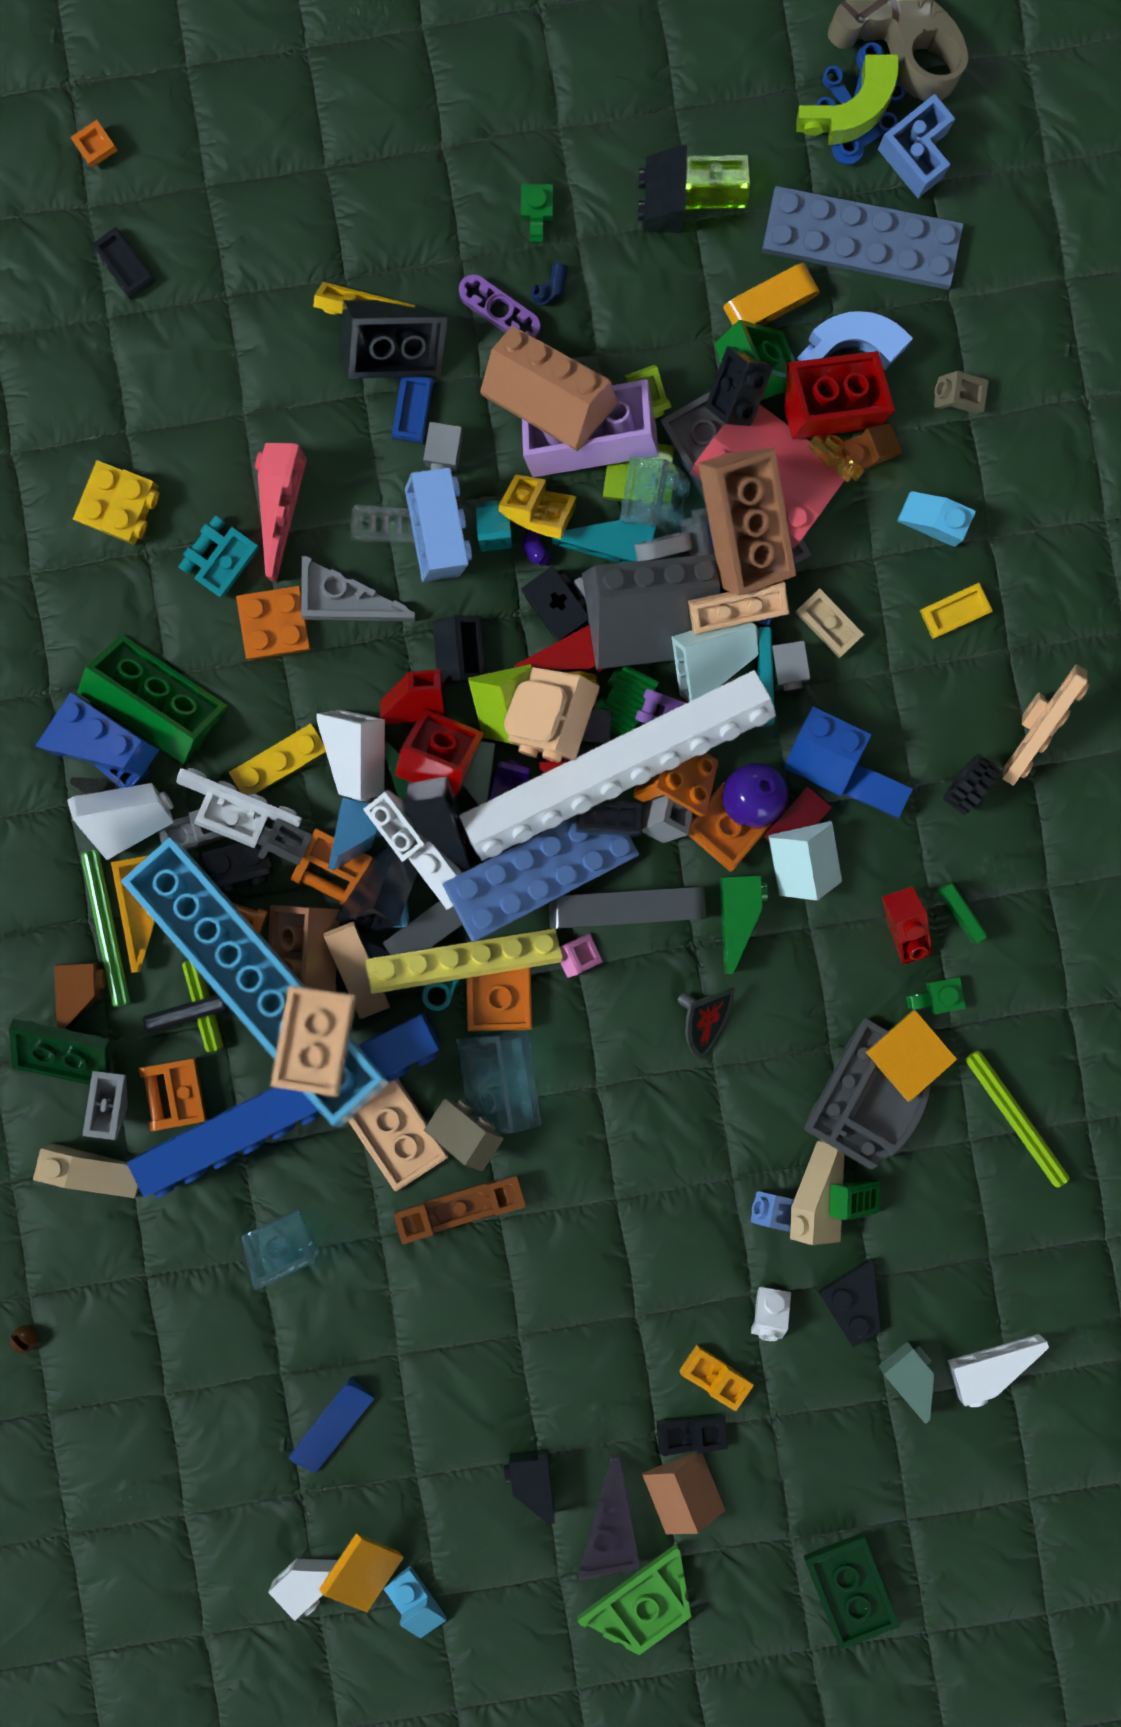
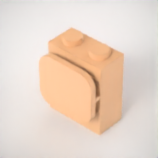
M532 667L528 681L522 682L516 688L505 718L504 727L506 732L510 734L508 741L519 746L518 752L536 758L538 753H541L543 758L558 763L561 762L562 758L575 760L600 686L580 675Z

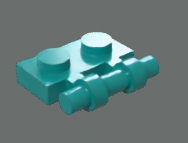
M215 515L208 525L204 524L200 530L202 534L192 548L188 547L183 553L185 558L178 568L189 574L195 565L199 566L201 570L194 579L223 599L260 547L233 527L223 537L219 532L225 525V522ZM213 541L218 546L209 559L206 560L202 555Z

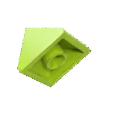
M531 664L468 678L481 732H484L483 738L513 744L508 741L510 734L506 732L504 722L516 688L522 682L528 681L532 669Z

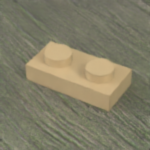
M820 588L795 611L839 658L864 635Z

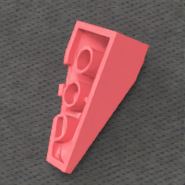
M265 443L264 451L258 452L255 462V470H258L265 575L273 582H277L307 463V458L300 446L293 443Z

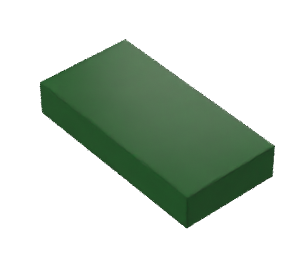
M945 883L936 889L971 943L978 944L987 938L986 932L954 884Z

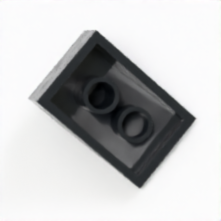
M343 300L339 362L348 379L441 376L448 316L445 313L378 300Z

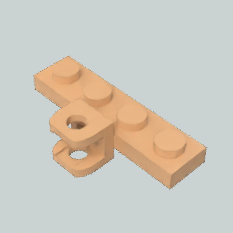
M1076 664L1050 702L1045 700V695L1040 692L1036 694L1022 717V725L1030 730L1003 767L1002 779L1014 786L1019 777L1024 779L1029 774L1034 764L1031 760L1037 752L1043 753L1046 750L1055 732L1067 720L1070 714L1068 708L1075 699L1080 701L1088 690L1087 670Z

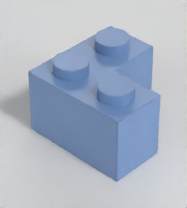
M933 94L885 133L878 148L879 152L917 198L921 197L942 180L950 166V163L934 144L947 135L955 118L936 94Z

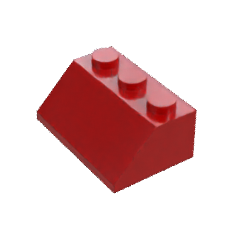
M878 351L795 361L787 364L784 411L792 439L866 430L869 427L885 423L895 410Z

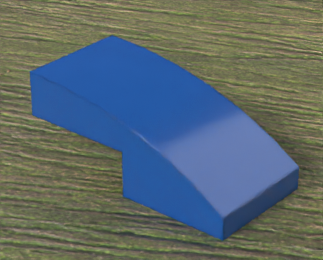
M857 765L843 794L864 805H870L892 817L899 818L913 789Z

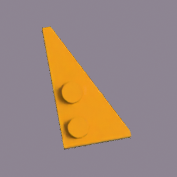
M148 856L111 862L132 973L141 970L155 921L122 884L121 880Z

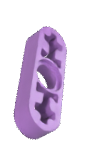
M468 275L462 279L459 285V294L461 301L467 307L504 333L511 326L520 329L519 324L512 321L511 326L507 325L513 319L515 311H517L516 318L524 325L528 321L532 322L531 329L533 332L526 331L525 333L538 339L540 335V321L534 313L479 275ZM476 285L479 286V293L487 299L485 308L481 307L483 299L479 296L473 295L471 298L468 297V286L474 288ZM496 302H504L508 305L509 312L506 316L497 318L490 311L492 305Z

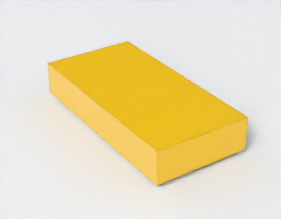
M980 582L920 610L932 639L993 612Z

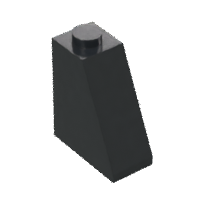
M390 845L380 848L338 912L336 920L344 925L354 921L360 935L398 925L418 873L417 869L408 858L402 862Z

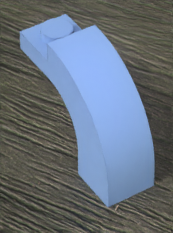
M862 311L847 312L836 315L817 326L809 337L808 341L811 344L799 355L797 360L827 358L837 350L854 348L865 353L878 351L883 369L886 370L908 347L913 338L897 323L882 315Z

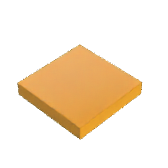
M915 1010L906 1015L866 1051V1054L907 1102L915 1098L957 1060Z
M356 1533L319 1590L325 1597L368 1612L404 1557L399 1551Z

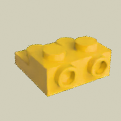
M96 460L73 520L135 545L137 538L141 539L146 531L147 521L145 519L149 509L153 510L158 502L159 491L157 490L159 486L153 481L124 469L120 470Z

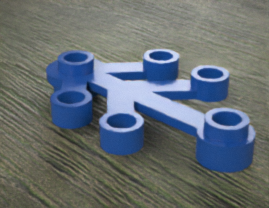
M875 42L863 44L857 54L856 63L861 70L854 97L861 90L862 66L866 51H873L876 55H884L882 47ZM829 66L823 74V85L831 90L839 105L850 101L852 97L842 82V70L837 66ZM835 74L838 80L832 82L827 78V75ZM896 81L894 89L899 91L900 96H892L889 105L898 104L903 99L905 90L899 81ZM822 97L817 101L816 105L833 106L835 102L830 97ZM885 112L881 120L870 131L855 140L846 142L853 145V151H846L843 148L845 143L832 145V154L835 160L843 165L857 163L864 153V146L883 136L898 124L896 115L891 112ZM882 121H891L892 127H884Z

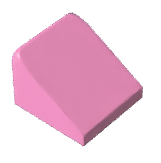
M590 933L560 946L562 954L560 963L567 977L580 974L603 962Z

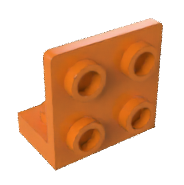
M707 753L694 756L680 763L676 768L666 770L650 778L644 784L636 785L633 797L643 803L664 795L696 815L704 816L707 814L718 760Z

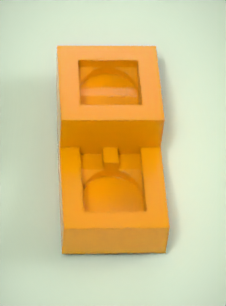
M698 1345L695 1346L679 1370L683 1377L708 1391L711 1397L734 1411L738 1410L754 1386L751 1381Z

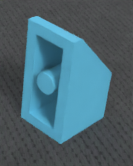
M910 491L897 522L956 547L963 541L976 511L945 497Z

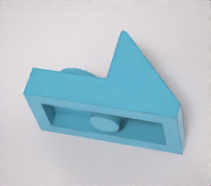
M411 1565L390 1579L383 1588L401 1613L400 1625L420 1639L447 1620L446 1615Z

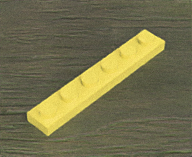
M554 928L365 959V967L371 994L560 963L562 954Z

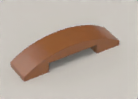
M515 1175L453 1191L394 1212L393 1215L403 1245L433 1236L435 1232L494 1214L498 1216L526 1207L518 1177Z

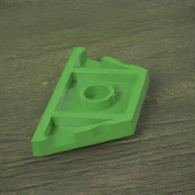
M677 1543L577 1616L578 1623L585 1628L589 1626L603 1633L604 1638L614 1643H621L626 1649L641 1655L690 1619L691 1613L680 1548Z

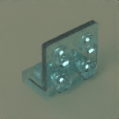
M630 457L620 522L631 525L654 526L666 535L679 533L685 522L684 501L690 492L688 475L667 459Z

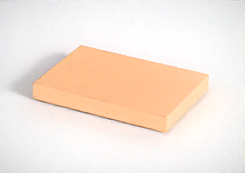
M295 986L288 987L271 1081L272 1087L339 1097L356 996Z
M399 1078L392 1081L389 1080L390 1083L348 1120L395 1192L449 1157L445 1148L424 1131L428 1122Z

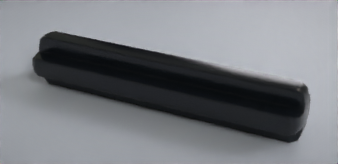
M218 994L145 1015L142 1022L144 1029L147 1032H152L228 1010L230 1007Z

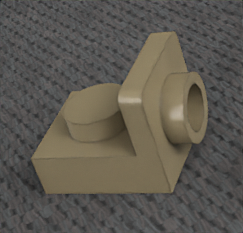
M960 371L939 376L935 386L934 407L943 409L951 406L975 414L984 412L988 380Z

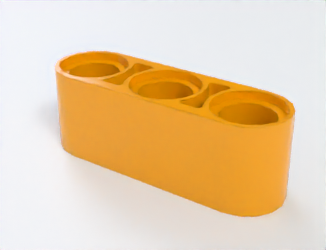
M800 263L727 302L723 309L732 326L739 319L763 326L812 300L820 291L806 264Z

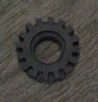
M978 753L958 773L959 775L953 780L952 785L948 787L947 792L944 794L943 800L961 814H968L981 801L983 795H986L989 787L993 785L994 780L999 775L1000 768Z

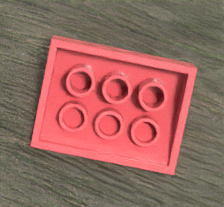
M759 404L751 426L729 424L722 426L694 463L690 474L701 481L698 463L726 453L775 449L791 547L795 549L851 471L808 439H792L789 426Z

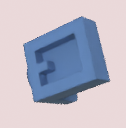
M757 1191L752 1205L751 1222L790 1232L791 1207L794 1199Z

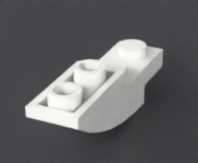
M389 790L385 791L363 810L403 862L407 858L411 861L448 910L453 905L442 884L462 874L461 870L415 829L411 817L405 815L403 800Z

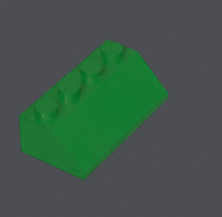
M124 635L119 636L85 667L77 693L183 764L202 746L228 706Z

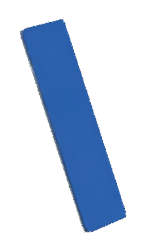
M350 1377L295 1446L288 1459L316 1473L375 1399V1396Z

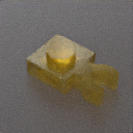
M835 435L814 436L807 446L828 467H834L839 476L846 482H849L851 478L858 481L865 471L861 465L850 459L852 455L844 448L845 443Z

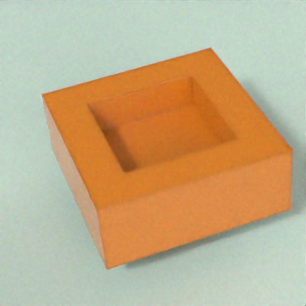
M97 119L70 137L91 168L118 151Z

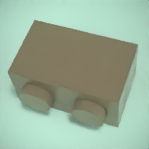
M444 1098L424 1131L465 1166L483 1171L504 1138L494 1131L496 1128L495 1124L482 1116L478 1118L474 1115L475 1108L461 1099L458 1102H454Z

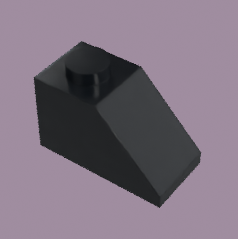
M548 1449L510 1453L509 1464L504 1465L505 1484L512 1485V1494L516 1499L546 1523L554 1524L555 1508Z

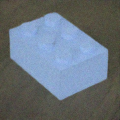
M450 467L411 473L405 486V493L422 582L460 577L467 567L468 561L472 559L469 541H464L462 529L466 527L463 509H458L456 497L460 495L457 477H452Z

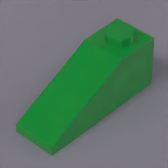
M761 876L719 877L725 974H734L763 908L762 901H767L768 899L767 883L761 882Z

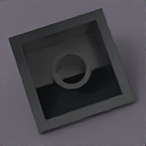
M679 145L647 156L645 168H639L638 189H644V201L638 200V221H644V232L682 233L686 212L687 145Z

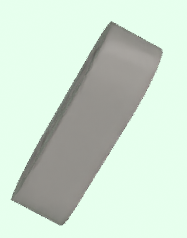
M690 532L671 534L634 544L637 561L656 559L692 549Z

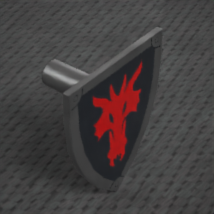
M734 987L698 1001L686 993H682L678 998V1004L688 1009L685 1026L687 1044L690 1051L700 1060L713 1046L727 1021L734 998Z

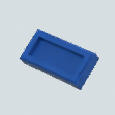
M401 377L391 435L392 439L424 444L434 384L432 378Z

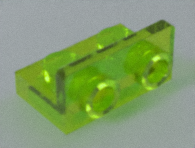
M748 155L687 156L686 209L746 208L748 206L750 189Z

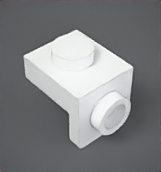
M759 1287L757 1291L755 1321L751 1327V1334L759 1335V1338L765 1341H777L784 1337L789 1324L791 1292Z

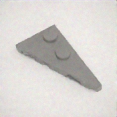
M302 556V620L414 621L415 612L409 610L405 605L395 600L392 602L376 594L375 590L353 579H346L341 573L333 569L330 571L312 562L311 558Z

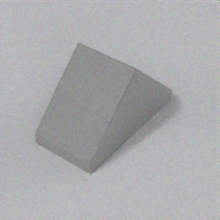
M92 1071L82 1136L116 1140L128 1108L126 1075Z

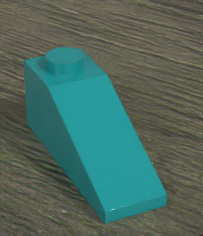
M632 517V520L621 519L565 530L561 539L552 537V544L617 563L636 562L637 557L634 544L653 539L656 527L650 526L651 522L646 519Z

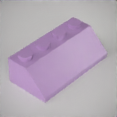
M648 380L612 385L618 405L578 452L522 419L523 457L532 477L658 456L657 428Z

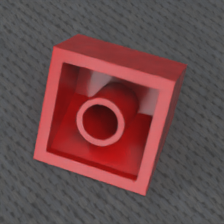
M424 708L401 748L395 776L412 783L447 776L456 799L467 778L484 732Z

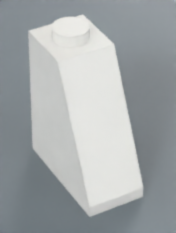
M341 709L317 713V723L338 794L366 803L371 802V798L382 795L384 793L385 719Z
M152 783L74 796L67 800L72 819L106 860L174 823L170 812L174 806L165 791L159 793Z

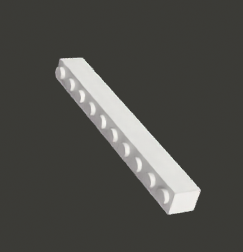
M753 670L577 757L575 760L556 767L459 815L480 859L483 861L489 857H495L503 850L515 844L526 842L532 836L548 828H554L562 821L576 814L585 813L591 807L607 799H613L621 792L635 785L644 784L650 778L666 770H672L680 763L694 756L705 754L709 749L725 741L733 740L739 734L755 726L765 724L769 719L776 717L771 698Z

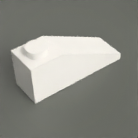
M1040 1334L947 1360L958 1398L964 1406L980 1407L987 1404L988 1399L997 1397L1049 1348L1047 1341Z

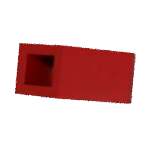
M441 670L408 672L380 700V719H385V725L417 722L424 708L445 717Z
M913 886L883 896L885 917L901 963L904 965L933 955L927 912Z

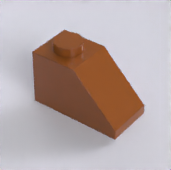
M101 962L54 965L57 1028H71L102 995V989L106 987V972L104 969H101Z

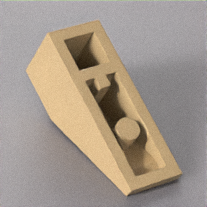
M817 1141L791 1207L790 1239L810 1245L841 1242L842 1220L829 1217L830 1184L843 1183L844 1154L823 1141Z
M50 1143L40 1149L33 1177L35 1181L62 1188L135 1198L137 1195L138 1185L125 1161Z

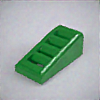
M870 1180L830 1184L829 1217L851 1220L879 1213L880 1181Z

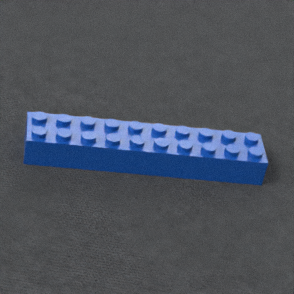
M426 1010L358 1044L360 1049L385 1077L388 1076L390 1081L406 1074L410 1070L409 1065L415 1062L420 1067L436 1059V1056L439 1055L438 1051L443 1045ZM272 1087L142 1152L128 1161L127 1165L143 1197L146 1198L154 1194L157 1199L181 1184L179 1180L183 1179L185 1184L210 1170L209 1165L212 1164L214 1169H217L238 1156L237 1151L242 1150L245 1155L262 1146L261 1144L267 1141L265 1137L271 1135L273 1140L296 1127L295 1122L300 1120L302 1125H305L320 1117L322 1113L303 1091Z

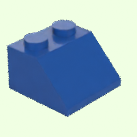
M812 707L797 736L784 769L838 796H842L870 741L871 734L816 707Z

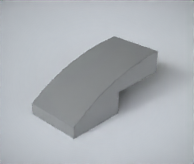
M199 810L189 812L188 816L174 819V823L158 831L161 844L170 837L181 844L186 851L212 843L225 836L194 824Z

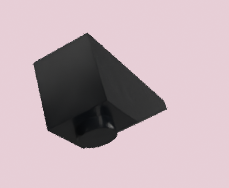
M447 776L410 783L407 796L403 798V809L405 815L411 817L415 829L463 872L474 868L476 852L459 815H461Z

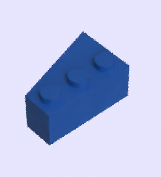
M71 692L35 745V747L56 756L67 757L141 777L159 751L158 748L110 715Z

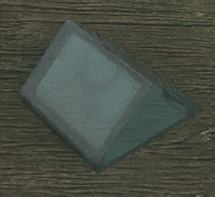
M299 1209L241 1236L255 1290L314 1263L321 1253Z

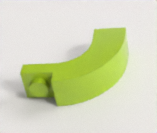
M865 55L862 66L861 90L850 101L840 105H799L796 132H804L809 136H817L823 132H828V145H836L855 140L870 131L881 120L891 101L898 75V55Z

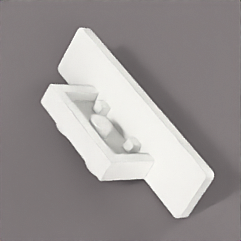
M181 768L178 773L176 783L206 795L194 824L255 848L266 820L274 823L279 818L297 828L301 823L302 818L296 816L297 813L294 810L285 806L277 808L269 805L266 799L256 794L245 795L240 793L230 783L224 781L216 783L206 779V775L196 769L190 768L187 771Z

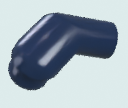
M553 263L550 281L539 286L535 285L532 288L531 297L537 305H549L563 295L567 265Z

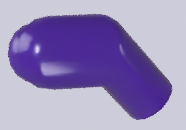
M527 529L522 541V547L529 561L541 566L547 565L551 560V552L545 549L541 542L542 534Z

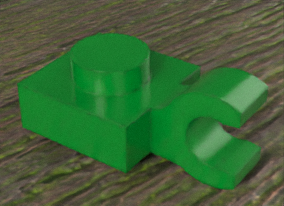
M521 184V221H530V243H543V221H553V184Z
M960 977L926 982L928 992L906 996L908 1009L912 1008V1010L930 1006L932 1014H941L966 1009Z

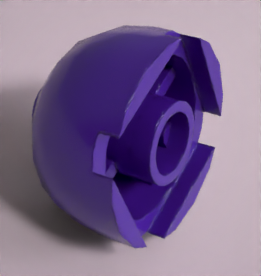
M750 763L739 767L726 779L724 794L722 795V803L726 813L735 823L741 826L745 824L753 827V829H760L772 824L783 813L788 801V787L783 776L775 768L764 763Z

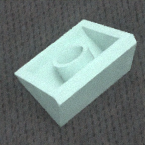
M831 821L768 835L780 896L818 901L842 882Z

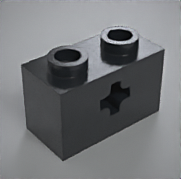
M551 566L523 586L521 592L556 642L583 628L589 623L585 600L581 596L575 598L569 589L573 586L570 579L563 570L557 572ZM556 597L558 600L565 599L562 611L558 607L551 608L553 605L552 598Z

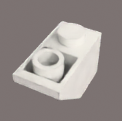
M296 1559L273 1580L268 1593L294 1621L303 1613L308 1616L319 1605V1598L323 1595L319 1588L338 1560Z

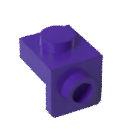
M500 761L494 773L489 801L526 783L531 769L523 767V764L518 761Z

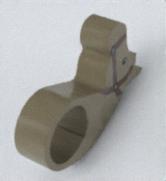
M846 0L837 7L828 28V38L836 47L841 49L851 48L859 39L864 41L885 40L890 54L898 55L897 79L900 85L911 96L923 101L929 99L933 94H936L940 100L948 97L954 91L968 63V50L962 33L954 20L934 0ZM916 49H928V52L938 55L947 63L951 73L935 75L925 71L915 61L913 57L914 51Z

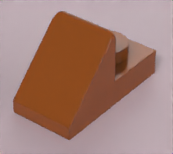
M891 423L869 427L863 434L837 444L831 449L836 461L851 471L848 476L903 454Z

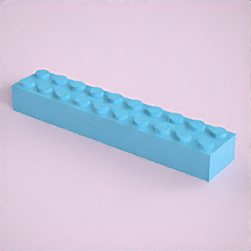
M169 837L123 878L121 882L272 1057L276 1059L288 987H307L183 846ZM349 1037L339 1097L304 1092V1094L332 1126L342 1127L390 1082L352 1038Z

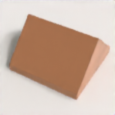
M693 1452L642 1473L666 1534H699L726 1511L703 1454Z

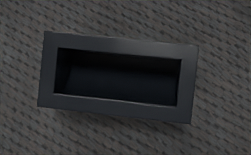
M453 615L432 621L436 669L441 670L442 685L469 683L468 678L484 675L485 664L481 616Z

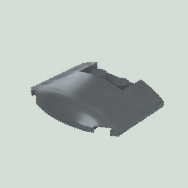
M864 1018L846 1044V1049L818 1101L814 1103L803 1130L871 1170L878 1166L876 1163L886 1159L888 1156H893L911 1136L924 1112L931 1083L915 1098L907 1102L866 1054V1051L888 1031Z

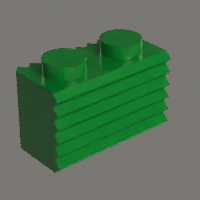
M624 666L621 671L615 668L607 683V686L612 688L607 699L600 697L592 712L593 715L597 716L594 724L617 736L634 730L639 722L635 719L638 710H642L646 700L643 698L645 690L655 691L659 682L629 666Z

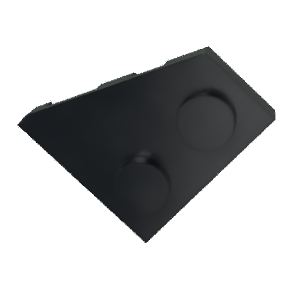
M870 1258L818 1290L853 1348L880 1332L875 1269Z

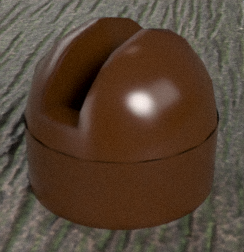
M30 1325L18 1327L10 1337V1345L18 1353L29 1352L38 1342V1333ZM16 1335L21 1339V1341H23L25 1344H27V1345H29V1346H28V1347H25V1346L16 1338Z

